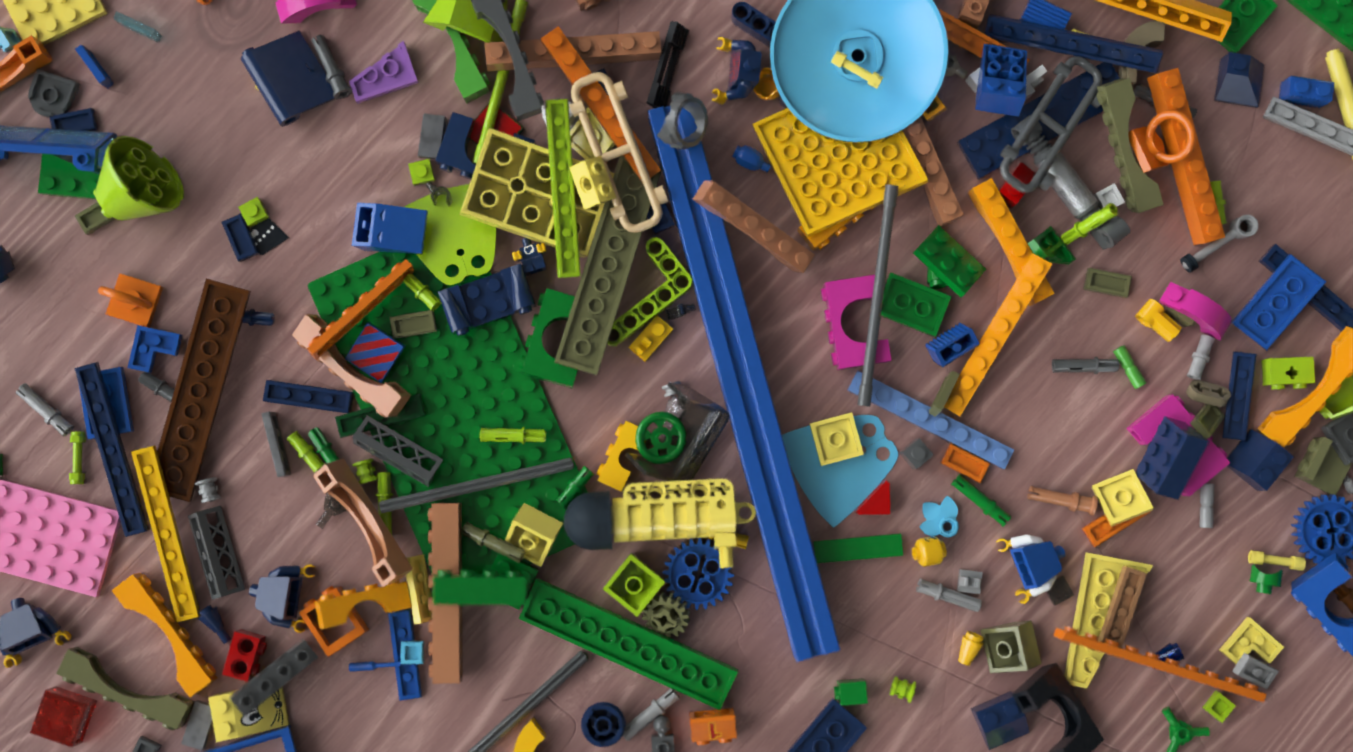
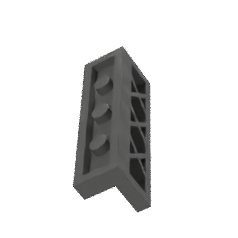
M366 416L353 435V444L427 487L433 482L434 475L443 462V459L369 416ZM369 423L377 428L378 435L367 436L362 432ZM392 436L396 439L397 446L386 447L383 445L382 438ZM411 447L415 450L416 457L405 458L402 455L401 449ZM429 458L436 463L429 472L422 468L420 460Z
M221 506L188 515L212 600L245 590ZM216 513L218 522L215 527L208 523L206 514ZM216 533L223 537L224 543L221 548L214 544L213 538ZM222 554L229 558L230 564L227 569L220 565L219 559ZM228 575L235 579L237 588L227 589L225 581Z

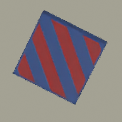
M367 322L345 357V360L378 382L383 383L406 346L372 323Z

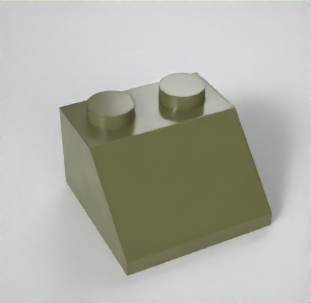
M1032 620L1011 622L980 630L984 638L983 643L990 673L1028 671L1042 664Z

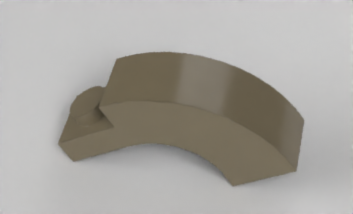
M1156 20L1147 22L1136 28L1123 42L1145 47H1158L1164 42L1165 23ZM1122 66L1119 71L1120 79L1130 78L1133 86L1137 82V69Z

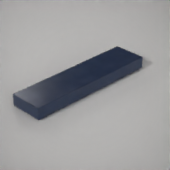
M1233 351L1228 388L1231 397L1226 404L1222 438L1246 441L1257 354Z
M266 380L263 401L351 413L354 393Z

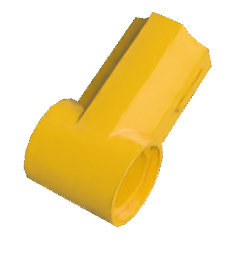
M1149 299L1135 315L1141 324L1152 328L1167 342L1175 338L1182 328L1165 313L1164 307L1153 299Z

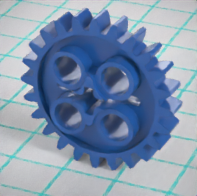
M1321 494L1320 499L1312 497V503L1304 501L1306 508L1298 507L1301 515L1293 516L1298 520V523L1291 524L1292 527L1297 528L1296 532L1291 533L1292 536H1298L1294 544L1302 545L1298 551L1301 553L1307 552L1305 558H1313V563L1319 564L1335 552L1345 563L1346 558L1353 559V508H1351L1353 502H1345V497L1337 498L1336 495L1331 494L1329 497ZM1339 512L1341 520L1337 523L1335 516ZM1316 515L1319 517V523L1317 526H1315L1313 523V519ZM1340 535H1343L1344 542L1340 545L1338 540ZM1319 537H1321L1323 541L1320 548H1318L1316 544L1317 539Z
M690 538L688 546L682 541V549L674 547L676 554H668L671 562H664L669 567L668 570L663 571V574L669 575L668 578L664 579L665 583H670L666 590L674 591L673 598L680 596L681 604L686 601L688 609L692 603L695 604L696 610H698L699 604H703V607L707 609L708 602L716 606L714 599L717 598L723 601L721 593L729 594L725 587L733 585V583L728 581V578L734 577L733 573L728 572L732 568H720L719 551L715 549L714 545L710 546V539L705 544H702V540L699 538L697 544H694L692 538ZM688 554L697 556L698 560L695 565L689 566L685 563V557ZM705 555L706 558L702 567V573L705 575L704 577H699L696 590L692 593L691 588L695 580V575L692 572L693 570H698L701 556ZM711 560L718 563L717 571H707V562ZM682 575H687L691 579V583L686 587H682L678 583V579ZM702 582H709L712 585L709 593H702L699 590Z

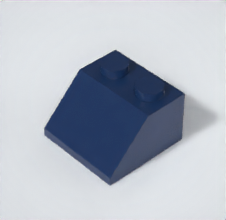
M1249 429L1246 434V441H1240L1228 455L1227 459L1230 464L1227 467L1255 490L1267 491L1294 456L1277 442Z
M1011 691L971 708L988 750L1030 733L1026 715L1021 711L1011 695L1013 693Z

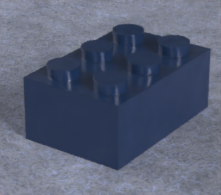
M1164 416L1135 473L1156 494L1178 500L1209 441L1186 422Z

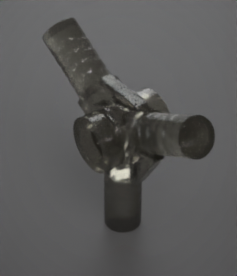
M326 493L327 496H325L324 501L325 512L316 523L322 529L332 516L346 511V508L328 493Z

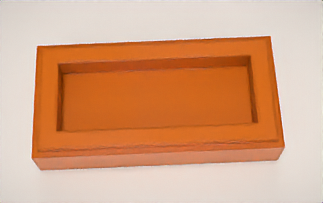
M949 444L940 462L978 483H981L990 463L953 444Z

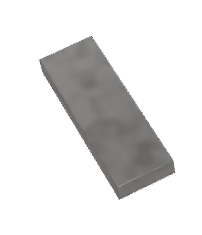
M270 411L261 413L277 477L290 476L291 471L276 413Z

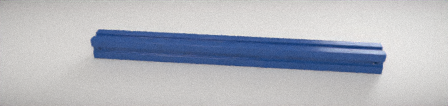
M670 106L658 107L648 110V121L662 167L663 177L689 273L692 278V284L751 502L756 511L757 524L793 657L797 662L822 654L840 651L724 221L693 200L704 181H712L702 141L685 150L672 148L669 144L664 143L658 138L657 134L662 129L665 118L669 115L671 108ZM682 108L678 117V132L681 138H685L695 132L697 126L692 114Z

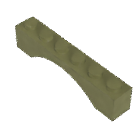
M1121 78L1097 86V100L1103 107L1104 114L1102 118L1104 124L1109 129L1110 135H1108V140L1111 147L1114 148V162L1120 170L1121 177L1119 180L1126 192L1125 203L1127 208L1131 212L1141 213L1164 205L1158 183L1150 179L1141 170L1130 148L1128 136L1129 119L1136 100L1130 78Z
M79 647L67 650L56 673L62 676V680L65 682L77 683L83 686V690L90 693L97 692L103 695L102 698L109 702L116 701L122 704V707L128 711H138L143 714V718L150 721L157 720L163 723L162 726L169 730H177L185 725L195 701L176 692L167 695L149 696L129 691L108 676L96 655Z

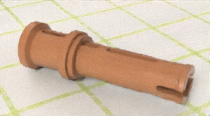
M1033 486L1029 487V492L1037 493V495L1028 494V500L1065 506L1072 512L1079 510L1088 512L1092 516L1096 512L1097 496H1092L1091 498L1081 496L1078 492L1066 494Z

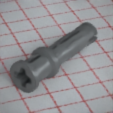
M317 35L318 41L313 37L311 42L327 73L326 81L331 84L334 98L343 99L352 93V89L344 79L345 73L338 68L325 40V36Z

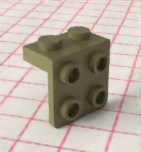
M1314 437L1307 447L1304 458L1298 465L1295 477L1329 495H1336L1352 463L1344 465L1333 446H1331L1332 440L1326 437Z

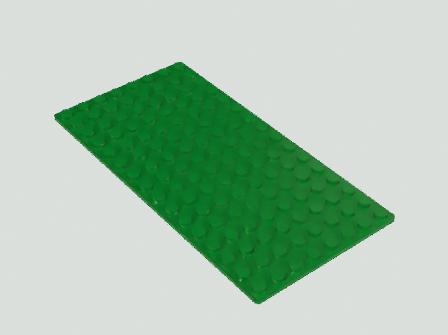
M463 249L457 250L458 256H462L464 254ZM377 252L309 282L308 289L320 317L327 324H330L333 321L337 322L348 307H353L359 302V298L363 293L370 292L376 287L375 284L380 278H386L397 263H402L406 259L413 266L414 273L412 275L423 285H428L430 287L429 290L439 299L438 291L456 285L460 286L492 275V273L489 271L480 276L469 275L460 283L446 285L434 276L416 254ZM477 255L472 258L471 264L474 268H481L485 264V259ZM454 264L449 265L445 273L448 277H455L459 273V268ZM403 282L340 338L335 345L345 358L367 322L372 323L393 337L390 317L428 311L430 309L423 301L416 299V294ZM441 303L436 310L434 309L438 332L396 339L406 347L383 384L386 382H397L411 396L421 394L427 416L386 427L443 459L429 487L383 461L387 472H390L391 481L398 497L562 459H573L539 380L522 375V369L519 368L522 355L526 356L527 352L511 316L470 329L469 333L457 336V334L451 333ZM348 362L358 372L378 382L377 380H375L374 378H372L371 376H369L368 374H366L365 372H363L362 370ZM352 390L361 410L373 407L372 404L363 401L356 390ZM522 427H525L526 429H544L547 435L545 442H525V444H522V442H480L481 428L522 429ZM377 429L370 431L372 436L378 435ZM392 436L382 438L383 445L386 447L397 446L396 439ZM411 447L401 449L402 455L405 458L416 457L415 450ZM429 458L420 460L422 468L429 472L436 463ZM574 459V469L403 508L431 574L432 566H429L428 555L429 552H432V544L428 542V532L432 530V521L428 520V509L432 508L434 503H462V528L466 522H469L479 529L489 530L490 534L505 540L513 519L523 503L563 523L547 557L575 545L568 537L564 527L566 508L556 501L567 488V483L570 480L572 481L579 473ZM586 486L583 487V492L581 494L578 493L576 497L588 493ZM462 535V570H474L475 574H483V570L490 569L497 552L484 545L481 547L477 545L476 541ZM524 558L522 559L523 562L529 565L533 564L532 562Z

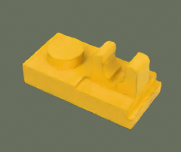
M656 315L629 346V349L646 362L674 329Z

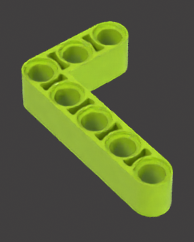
M653 237L647 241L646 253L667 281L614 321L612 330L619 332V338L613 342L608 340L607 344L610 346L620 345L691 289V276L660 238ZM657 243L662 249L659 253L654 254L649 248L652 244ZM665 261H673L675 268L671 271L665 270L663 268ZM683 277L688 280L687 287L680 288L676 285V281L679 278ZM662 291L670 292L671 298L668 301H661L659 299V294ZM645 304H651L654 307V311L652 314L646 315L642 312V307ZM628 317H633L637 323L635 327L627 328L624 325L625 320Z

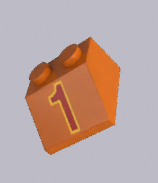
M733 708L689 712L692 742H697V745L710 744L711 740H719V743L732 742L733 738H737Z

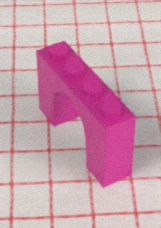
M875 275L825 282L824 288H821L822 301H826L827 310H824L825 321L830 323L831 331H828L829 344H833L834 353H831L833 366H837V370L861 367L864 364L866 342H856L844 333L841 326V315L847 305L857 301L872 299ZM888 339L878 340L875 364L892 361Z
M1173 394L1166 395L1126 429L1140 445H1147L1154 438L1164 416L1186 422L1192 427L1190 423L1195 415L1191 412L1188 413L1183 407L1185 404L1180 397ZM1212 435L1207 439L1209 443L1181 494L1182 496H1191L1230 464L1226 458V452L1213 443Z

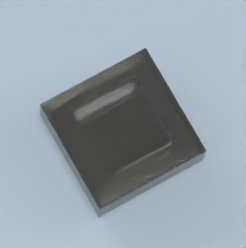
M1063 575L1057 577L1052 588L1046 592L1054 606L1074 596Z

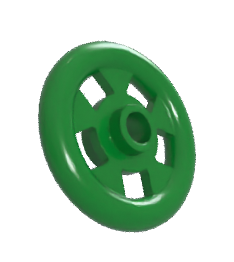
M660 411L646 416L641 421L636 431L635 441L639 453L647 461L655 464H666L675 460L682 453L687 436L685 427L678 417L669 412ZM665 421L673 425L671 430L663 427ZM654 422L657 428L650 433L647 428ZM661 434H664L665 440L663 442L659 441V436ZM673 435L678 436L676 446L671 445ZM647 439H650L653 445L650 449H647L644 442ZM667 448L666 455H658V449Z

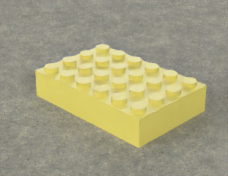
M489 128L459 215L556 248L548 149ZM572 158L573 166L582 162ZM574 182L579 257L585 258L588 256L605 203L584 210Z

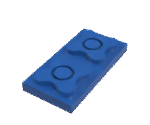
M1289 254L1231 323L1262 348L1268 350L1326 281L1292 254Z

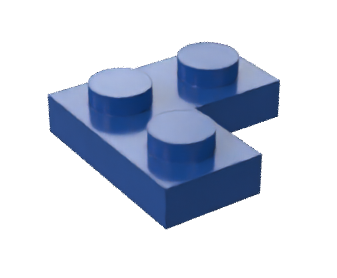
M137 325L127 368L152 373L156 352L178 356L183 335Z

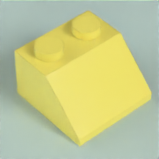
M523 503L513 519L505 541L526 550L524 559L541 567L563 523Z

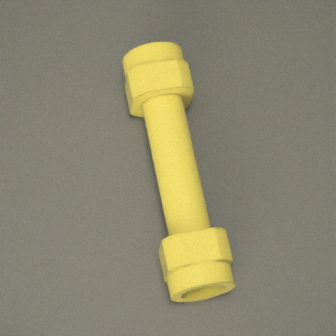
M839 51L836 52L831 61L835 66L839 68L844 67L868 81V85L876 89L884 78L875 71L871 73L847 59V55Z
M1250 550L1248 554V562L1251 564L1263 565V563L1288 566L1290 569L1303 571L1306 566V560L1303 557L1291 556L1287 558L1266 555L1264 552Z

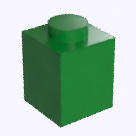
M863 678L837 680V686H834L835 700H839L841 706L868 704L866 681Z

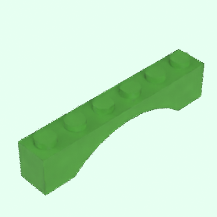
M437 0L412 1L418 11L428 15ZM446 27L445 29L453 41L456 53L454 81L466 103H469L489 93L487 85L490 82L485 72L480 74L477 68L480 63L474 53L470 55L467 49L470 47V44L465 35L460 36L457 30Z

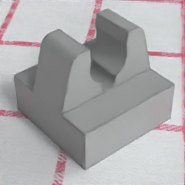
M959 569L957 591L980 594L983 572Z

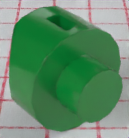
M1252 565L1249 582L1257 583L1256 592L1272 594L1273 586L1281 587L1283 570L1274 574H1265L1260 572L1255 565Z

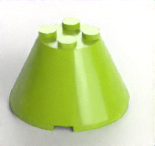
M121 136L115 138L107 146L97 186L93 191L97 202L102 208L101 212L105 217L127 221L170 212L180 206V202L184 198L182 181L165 156L160 158L152 151L153 146L134 137Z

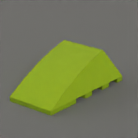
M437 0L423 23L442 31L446 27H450L485 43L504 42L483 18H477L471 0ZM505 0V3H502L504 10L507 11L508 0Z

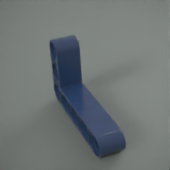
M736 3L732 8L731 14L733 24L770 48L776 22L748 3ZM738 11H744L747 14V16L744 18H739L736 16L735 13ZM760 22L765 28L758 30L754 27V24ZM779 97L780 104L787 108L781 97Z

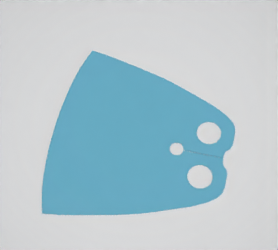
M853 416L861 446L866 448L864 455L824 466L820 465L810 425L782 434L790 467L798 483L818 513L833 528L850 515L871 494L897 461L898 450L892 441L886 439L884 426L876 416ZM867 423H872L876 427V433L872 437H867L862 432L863 426ZM880 447H886L890 452L889 458L885 461L879 460L876 456V451Z

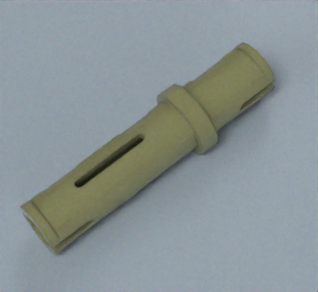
M466 522L462 528L461 535L476 541L477 545L481 547L484 545L497 553L513 559L517 563H520L524 558L526 550L490 534V531L487 529H479L469 522Z

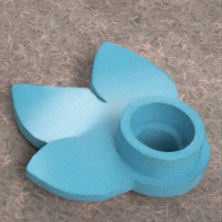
M946 496L941 505L932 502L923 503L922 512L926 521L919 527L926 535L936 536L940 534L943 537L949 538L957 534L959 530V524L956 520L958 508L952 498ZM946 522L951 524V528L948 531L944 529Z

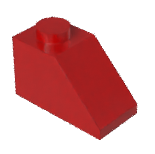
M1020 162L1011 174L1022 183L1029 184L1036 173ZM1006 181L999 188L1002 198L1010 209L1025 194L1016 190Z

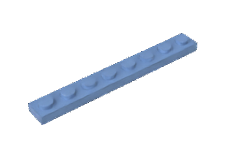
M856 371L847 391L857 396L862 380V372ZM873 378L871 403L1001 469L1006 468L1014 449L941 412L934 417L929 414V406Z

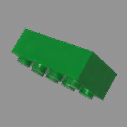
M441 569L438 570V574H433L432 603L433 605H526V577L519 570H506V574H498L497 570H483V574H475L474 570H460V574H452L451 570Z

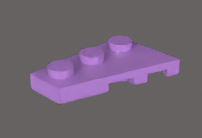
M404 41L398 44V47L382 56V59L373 66H369L349 81L357 104L419 83Z

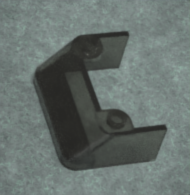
M669 381L667 386L678 395L677 404L680 408L684 409L679 417L685 427L687 436L684 450L675 460L666 464L651 463L642 456L629 452L625 456L643 475L666 481H688L695 477L728 423L730 415L723 407L694 389ZM672 436L671 445L676 446L678 436ZM667 448L658 449V455L667 454Z

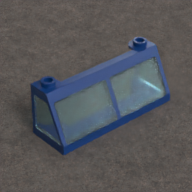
M0 125V160L8 159V151L73 156V164L78 170L100 174L107 146L117 138V134Z

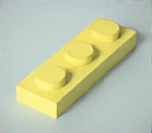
M422 554L407 558L413 568L406 575L414 624L428 622L432 619V610H429L428 605L429 597L432 596L428 585L425 557Z

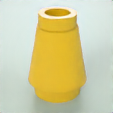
M967 631L966 635L962 637L958 661L970 666L984 645L982 642L984 638L975 632Z

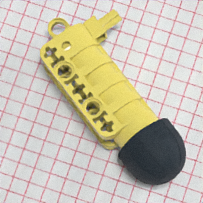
M727 479L632 483L624 489L623 497L612 498V506L610 491L590 492L576 497L566 509L564 527L573 543L588 550L612 549V534H614V542L714 537V547L719 549L720 568H733L732 548L736 547V524L750 523L754 519L756 511L750 503L734 502L733 484ZM700 490L705 496L699 497L695 494V491ZM655 492L658 493L661 497L659 499H653L650 496V494ZM666 492H668L667 496H669L670 499H665ZM674 492H678L681 497L678 498ZM641 493H646L645 500H643V495ZM630 494H634L636 500H632ZM747 507L751 510V517L749 519L740 517L739 510L741 508Z

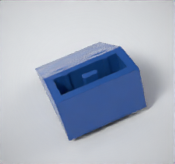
M990 44L983 45L975 110L1019 117L1026 100L1027 50Z
M357 203L351 246L363 251L423 254L428 211L377 203Z

